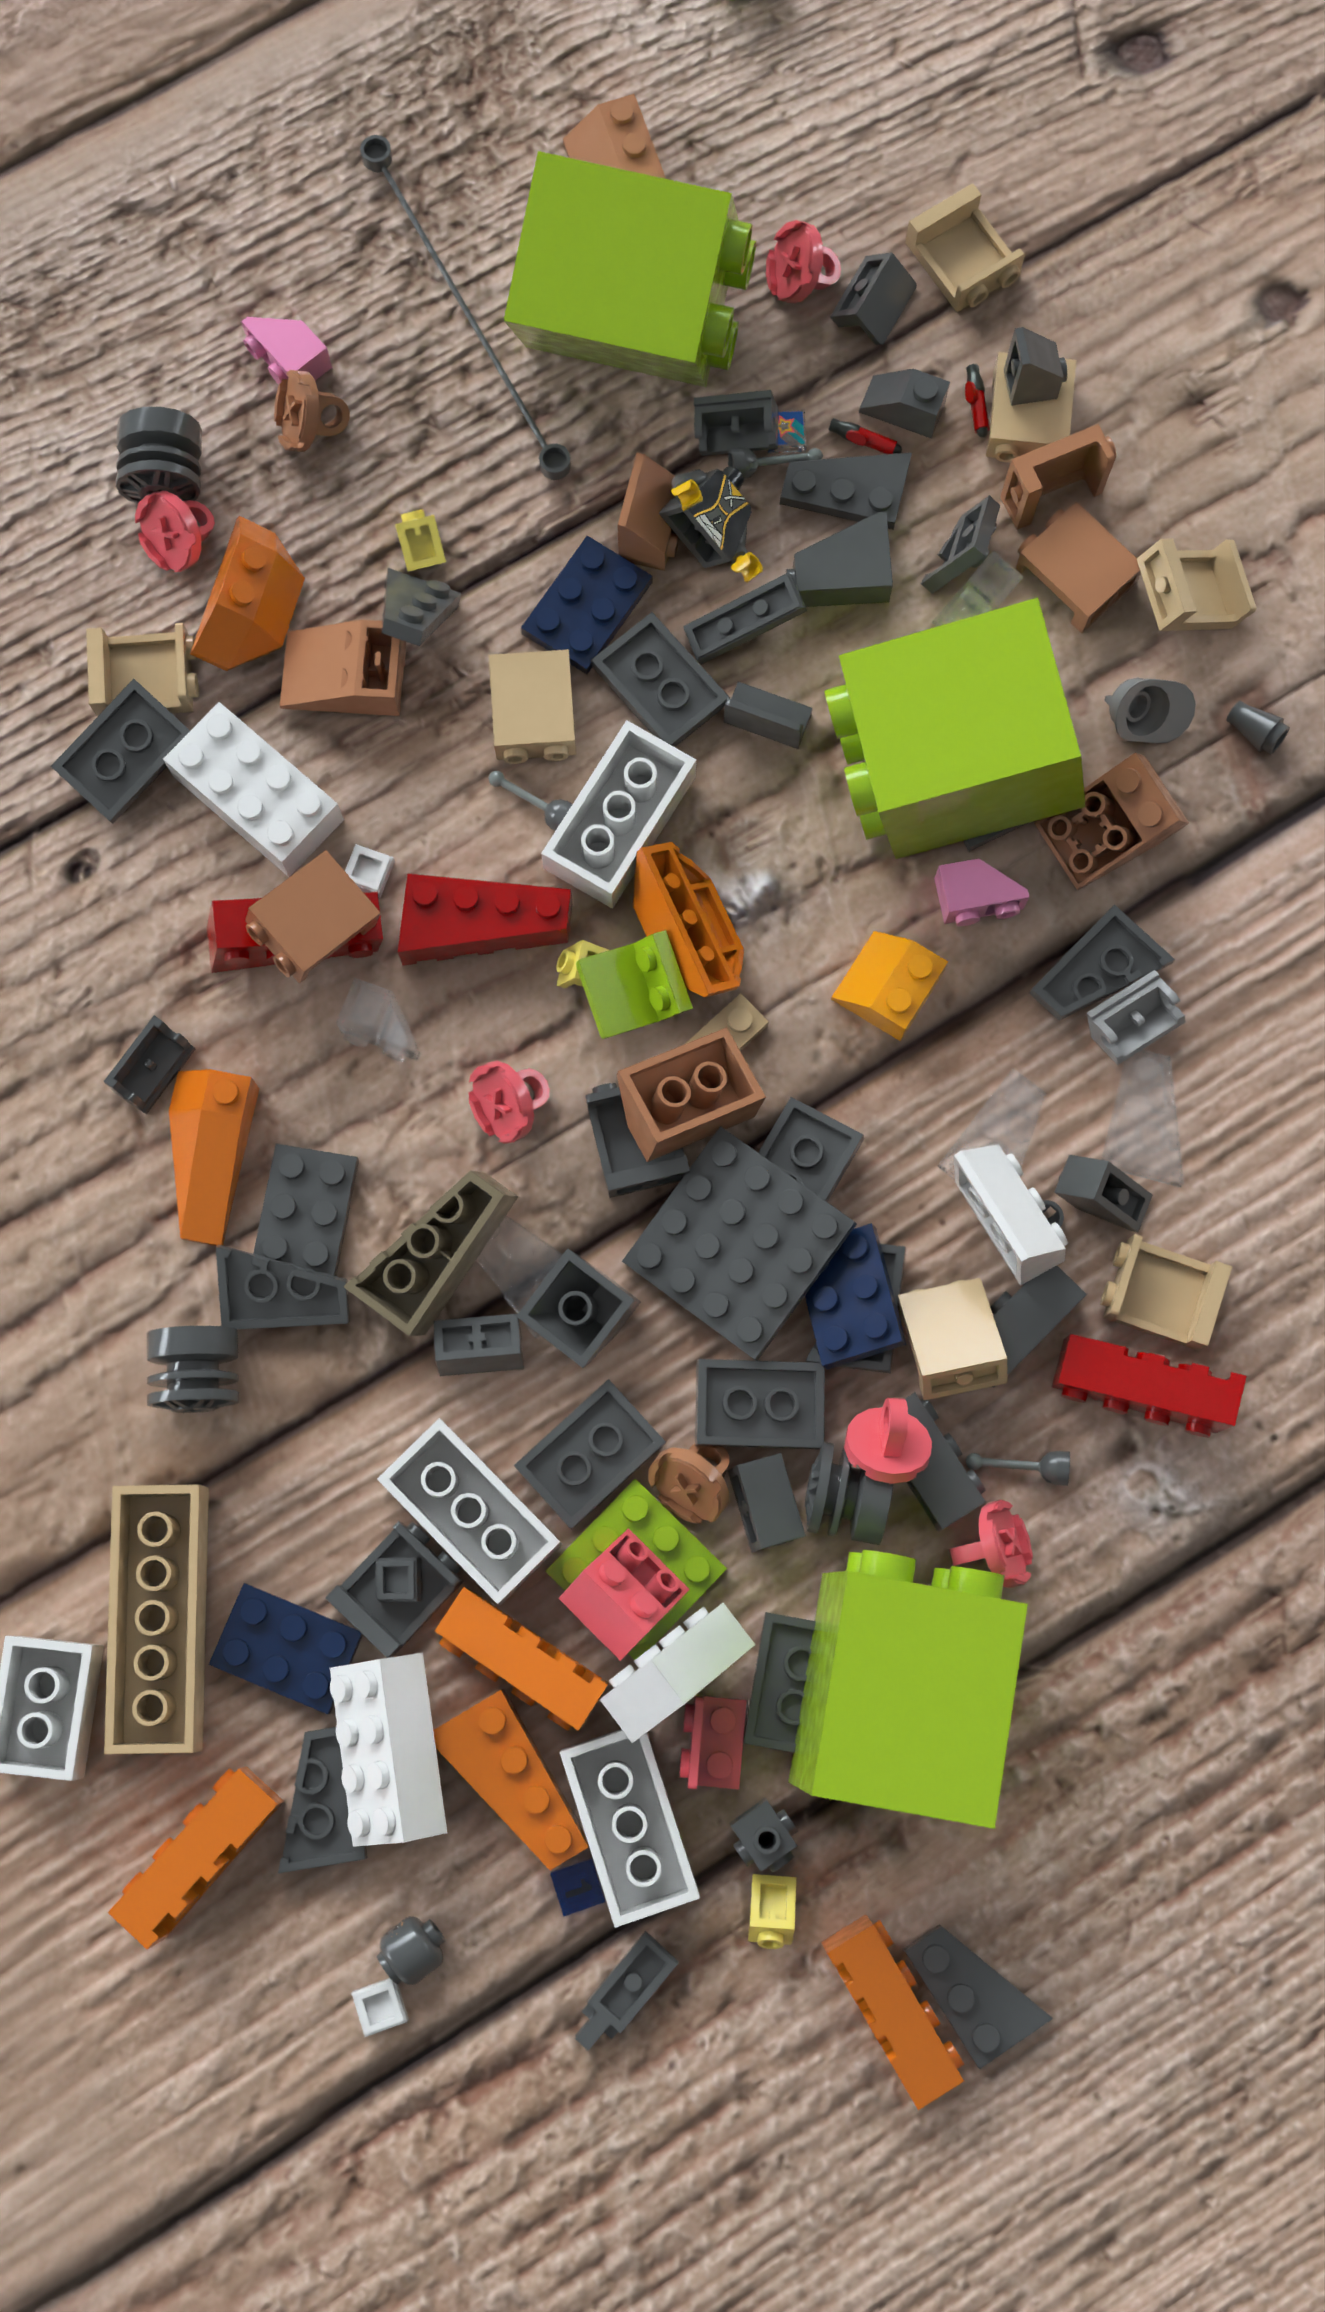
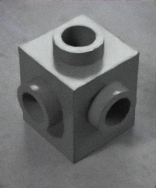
M763 1798L730 1822V1826L740 1839L733 1846L747 1867L755 1863L760 1871L769 1866L771 1871L775 1872L794 1858L791 1850L797 1847V1844L791 1836L797 1833L798 1830L785 1810L782 1809L775 1813L766 1798ZM762 1832H772L773 1839L770 1843L761 1844L758 1842L759 1835Z

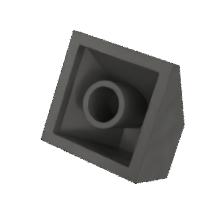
M567 1248L516 1317L579 1366L585 1368L617 1335L641 1301Z

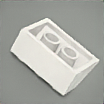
M999 1144L963 1150L954 1155L955 1183L1020 1286L1065 1261L1066 1248L1064 1246L1068 1244L1067 1238L1056 1222L1050 1224L1042 1211L1046 1208L1042 1198L1035 1188L1032 1187L1029 1190L1026 1188L1020 1178L1023 1175L1022 1168L1012 1153L1005 1155Z

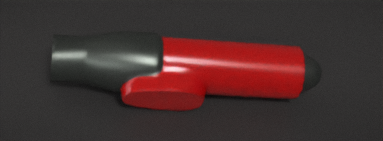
M971 364L966 367L967 383L965 384L966 401L971 405L974 431L979 437L984 438L990 430L984 394L985 388L979 372V366Z
M835 418L830 423L829 431L854 444L866 446L884 454L902 453V447L898 444V441L862 428L858 424L840 421Z

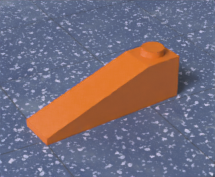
M212 1069L178 1071L169 1107V1120L180 1238L182 1240L213 1246L223 1245L260 1089L252 1077Z

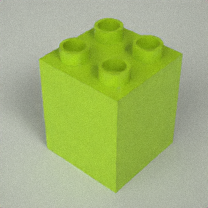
M538 151L504 322L527 348L706 387L710 367L729 370L731 366L739 322L733 321L734 307L725 306L724 303L728 286L747 290L756 252V241L751 240L753 224L738 220L732 193Z
M1038 597L839 655L846 684L825 690L831 720L837 739H840L847 765L863 760L866 761L844 768L852 803L857 817H860L866 840L887 835L895 859L1085 807L1082 757Z
M862 1550V1553L849 1552L846 1571L822 1573L815 1615L816 1623L810 1646L811 1654H809L807 1678L803 1689L804 1697H802L800 1721L797 1726L795 1739L796 1746L795 1752L792 1755L788 1783L811 1796L995 1829L1028 1604L1001 1599L1004 1575L957 1566H951L950 1569L934 1568L932 1585L929 1586L913 1583L916 1559L872 1550Z

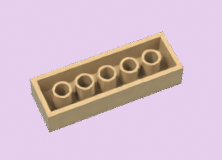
M202 1485L112 1486L104 1754L195 1753L203 1751L208 1487Z

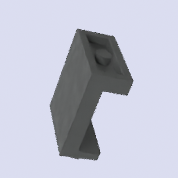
M616 1083L596 1086L592 1089L593 1093L585 1096L609 1198L679 1182L685 1174L690 1173L687 1156L684 1154L683 1148L652 1161H646L628 1128L620 1088L616 1086Z
M398 1521L393 1526L392 1532L343 1584L337 1585L325 1597L387 1658L394 1657L464 1582L457 1575L462 1568L444 1551L437 1556L429 1549L426 1544L431 1538L413 1521L408 1526ZM421 1557L422 1601L376 1602V1558Z

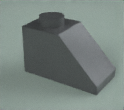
M1024 327L1014 329L1004 367L1011 406L1057 399L1062 382L1067 381L1066 360L1064 357L1059 358L1056 342Z
M916 369L873 375L859 413L932 439L945 407L950 381Z
M1075 1155L1068 1156L1054 1192L1076 1209L1133 1232H1139L1153 1196L1111 1162Z

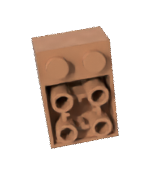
M361 619L287 632L280 709L400 716L406 641L383 634L382 621Z
M1136 752L1084 788L1085 807L1040 819L1034 823L1077 890L1154 848L1189 824L1147 758Z

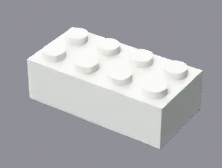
M220 702L163 758L170 773L177 781L288 877L344 821L338 803Z
M626 720L542 851L543 868L613 909L635 874L637 851L641 847L654 844L696 777V759Z
M440 1418L377 1478L499 1605H502L562 1545L550 1530Z
M423 1653L330 1668V1692L335 1704L337 1719L336 1738L341 1750L343 1766L342 1784L346 1790L349 1812L347 1824L352 1836L353 1847L404 1843L446 1834L447 1826Z
M621 1729L562 1749L560 1751L562 1762L614 1927L616 1928L700 1899L699 1890L648 1732L632 1743Z

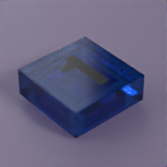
M593 1858L550 1872L563 1917L606 1902Z

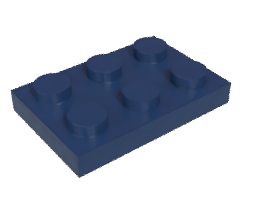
M586 536L521 626V633L548 651L569 649L570 665L587 675L592 669L591 660L607 648L653 583V576L591 537Z
M872 1223L855 1228L805 1295L821 1364L825 1369H831L907 1345L877 1229Z
M243 1583L208 1665L320 1712L330 1714L334 1705V1699L330 1692V1668L352 1663L363 1634L353 1627Z

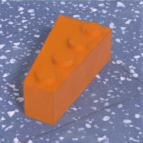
M467 1587L462 1588L435 1629V1632L442 1636L439 1642L442 1647L459 1658L464 1652L478 1661L475 1666L476 1670L494 1682H497L499 1677L514 1686L511 1690L513 1695L530 1706H533L536 1701L550 1711L547 1715L550 1720L569 1731L571 1726L578 1731L581 1729L610 1684Z
M505 1689L499 1690L433 1730L436 1749L549 1870L554 1869L589 1847L581 1825Z
M247 1766L239 1768L236 1772L230 1768L219 1778L212 1787L216 1794L205 1806L200 1802L193 1808L182 1822L186 1827L175 1839L169 1837L152 1856L155 1861L144 1873L140 1871L122 1890L124 1895L107 1912L147 1950L168 1937L283 1804L284 1800Z
M865 1914L821 1942L918 2111L964 2082L958 2071V2068L965 2065L951 2040L942 2044L934 2030L941 2023L927 2000L919 2004L911 1987L915 1986L917 1982L904 1960L897 1964L888 1950V1947L894 1943L880 1920L873 1924Z

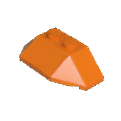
M240 515L238 516L190 655L222 670L229 671L241 664L274 652L283 646L305 577L276 533Z
M673 842L641 847L636 853L633 908L646 936L664 930L667 931L686 989L703 997L736 990L741 982L740 973L743 965L744 948L711 878L691 859L679 853L680 849Z

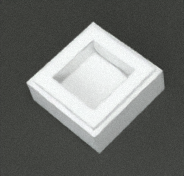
M355 844L345 872L362 892H378V897L381 898L395 861L391 856Z
M390 1978L352 1992L365 2037L408 2022L409 2018L399 1986Z

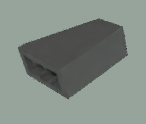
M887 511L877 512L794 554L793 569H786V573L790 572L793 576L806 607L887 603L890 601L893 581Z

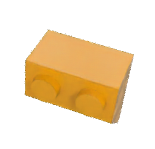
M874 931L832 995L831 1000L901 1042L942 977L948 961L913 940Z

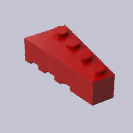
M407 873L397 951L402 966L417 964L418 961L437 959V961L454 959L453 956L475 953L485 955L492 954L497 950L511 948L520 950L568 943L573 906L571 889Z
M378 892L364 893L380 911ZM261 898L214 900L211 902L207 922L211 973L276 965L273 960L275 955L265 944L262 946L258 945L246 929L248 908ZM379 916L375 927L364 935L361 933L357 934L326 959L347 955L352 958H364L373 955V952H377L383 941L381 916Z
M1074 1334L1064 1338L1052 1383V1388L1062 1390L1061 1397L1086 1403L1087 1397L1103 1402V1409L1119 1414H1127L1128 1409L1145 1413L1143 1418L1145 1421L1158 1425L1169 1426L1170 1421L1186 1425L1185 1432L1200 1437L1210 1438L1211 1432L1218 1433L1235 1426L1247 1378L1246 1375L1231 1372L1229 1378L1222 1379L1211 1376L1212 1372L1209 1371L1210 1367L1192 1363V1365L1178 1364L1176 1368L1169 1366L1170 1360L1166 1356L1150 1352H1137L1136 1357L1128 1356L1129 1349L1124 1346Z

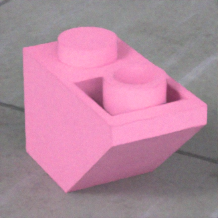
M246 317L241 321L246 338L243 340L244 345L256 360L261 357L269 365L267 367L269 373L278 384L281 383L282 379H288L286 373L289 370L310 372L316 381L332 368L327 347L302 320Z
M979 858L940 865L934 878L944 924L956 922L957 926H968L979 922L980 917L996 915L997 919L1010 918L1018 915L1020 910L1024 909L1029 899L1028 889Z

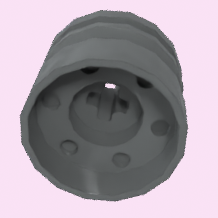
M160 406L140 407L129 410L121 415L117 424V449L120 455L116 462L118 470L116 488L119 494L137 504L145 496L158 491H168L177 495L182 501L197 500L201 493L199 458L202 454V429L199 422L189 414Z
M176 1326L147 1332V1361L167 1366V1372L147 1377L148 1385L167 1388L165 1391L148 1394L147 1406L167 1409L177 1413H198L214 1411L224 1406L239 1403L238 1391L219 1389V1386L234 1384L239 1381L238 1374L219 1370V1364L231 1362L238 1358V1330L224 1326Z
M823 1442L820 1453L811 1466L804 1505L807 1515L806 1530L818 1533L822 1516L828 1515V1536L835 1537L842 1518L849 1519L851 1540L880 1545L886 1527L894 1484L874 1481L865 1476V1470L852 1467L844 1447L839 1464L832 1463L834 1444Z

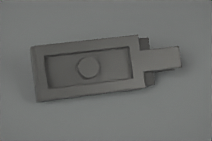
M645 1931L587 2000V2005L583 2008L582 2013L589 2019L577 2032L575 2039L589 2051L603 2033L611 2040L618 2032L621 2034L678 1965L679 1961Z

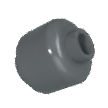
M409 1916L381 1938V1952L377 1955V1958L384 1971L395 1984L403 1981L407 1985H416L443 1963V1952L440 1945L445 1942V1938L431 1919L423 1923L419 1918Z

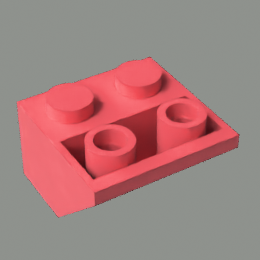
M628 1528L582 1571L558 1599L621 1661L690 1589Z

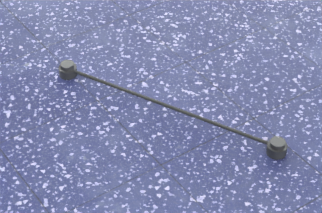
M371 135L365 138L360 146L364 166L373 172L384 173L543 448L539 455L542 474L551 480H560L566 477L571 469L569 451L563 445H547L388 171L387 168L392 162L389 141L380 135Z

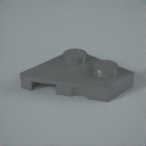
M990 495L964 513L957 522L950 538L945 542L938 554L944 560V563L932 573L926 574L921 582V585L933 594L968 568L978 567L989 554L988 546L991 536L997 528L995 522L1000 509V504Z

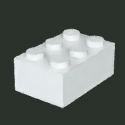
M724 1603L720 1604L710 1613L703 1606L683 1622L688 1629L686 1632L679 1625L658 1642L663 1650L660 1651L655 1644L634 1661L639 1669L635 1671L629 1664L609 1680L614 1688L603 1696L600 1701L632 1743L687 1703L755 1646V1643Z
M5 1636L0 1666V1773L68 1781L85 1777L104 1645L24 1636Z

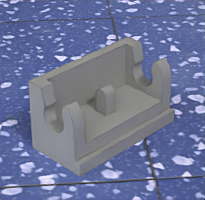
M1154 970L1087 1012L1091 1038L1119 1065L1185 1023V1015L1175 1006V1004L1180 1002V999Z

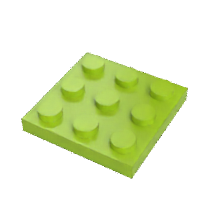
M634 1479L545 1572L565 1591L585 1568L629 1528L690 1589L628 1653L636 1660L665 1635L727 1568L643 1485Z

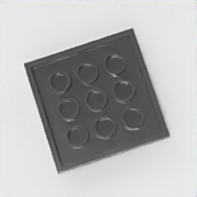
M720 1126L690 1167V1173L684 1175L622 1262L754 1360L758 1361L857 1224Z

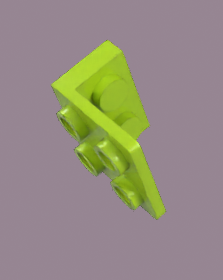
M666 930L651 934L633 944L576 961V967L602 1039L657 1023L693 1009Z

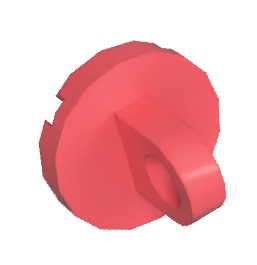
M794 220L787 222L776 233L774 240L778 242L774 250H769L766 259V279L772 295L778 296V300L792 304L802 302L812 293L813 289L824 290L838 281L841 276L840 261L830 248L823 246L821 235L814 225ZM822 265L825 268V276L821 273Z
M158 491L145 496L138 503L135 513L136 523L140 522L142 530L141 533H138L140 544L148 557L157 566L166 571L172 569L175 572H181L192 567L199 559L202 550L201 542L209 536L215 524L214 516L205 505L193 500L182 501L177 495L168 491Z
M493 1061L477 1067L469 1079V1083L473 1082V1091L468 1092L474 1118L485 1133L489 1136L496 1135L500 1138L498 1142L503 1144L512 1143L524 1138L532 1130L534 1110L543 1106L549 1098L550 1088L547 1080L540 1072L530 1068L516 1072L506 1063ZM524 1082L528 1083L532 1087L534 1091L533 1100L531 1099L528 1087Z
M886 1398L883 1407L867 1409L854 1417L847 1428L844 1450L848 1461L855 1468L858 1465L861 1469L865 1470V1476L870 1479L889 1484L904 1483L916 1478L917 1473L922 1470L924 1471L928 1466L932 1450V1440L928 1430L921 1422L908 1414L905 1398Z
M997 1500L984 1505L979 1515L980 1541L951 1548L949 1553L953 1566L985 1558L991 1572L1004 1575L1003 1587L1013 1588L1024 1585L1030 1579L1031 1573L1026 1572V1565L1032 1564L1033 1553L1025 1524L1018 1514H1011L1009 1510L1013 1506L1008 1501Z

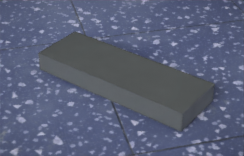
M788 572L683 626L697 662L702 665L805 613L807 609L793 576Z

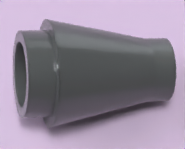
M1238 701L1226 719L1260 753L1266 751L1270 755L1279 748L1290 730V727L1283 723L1284 718L1249 706L1242 701Z

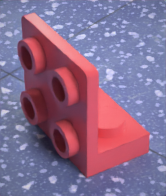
M695 1695L694 1704H685L683 1732L691 1733L690 1749L681 1748L679 1778H687L688 1789L706 1786L739 1790L747 1700Z

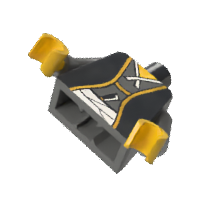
M726 467L723 471L715 469L705 473L700 469L674 476L671 484L673 488L671 492L674 497L662 508L659 515L704 568L731 562V569L735 573L741 572L746 583L763 571L761 562L752 552H748L746 549L747 523L752 511L749 503L739 492L744 483L742 473L735 468Z

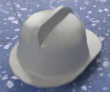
M1133 678L1120 684L1113 695L1105 696V702L1109 705L1110 717L1115 723L1116 732L1122 739L1128 741L1148 743L1170 742L1180 737L1186 731L1195 714L1196 702L1192 691L1186 685L1176 681Z

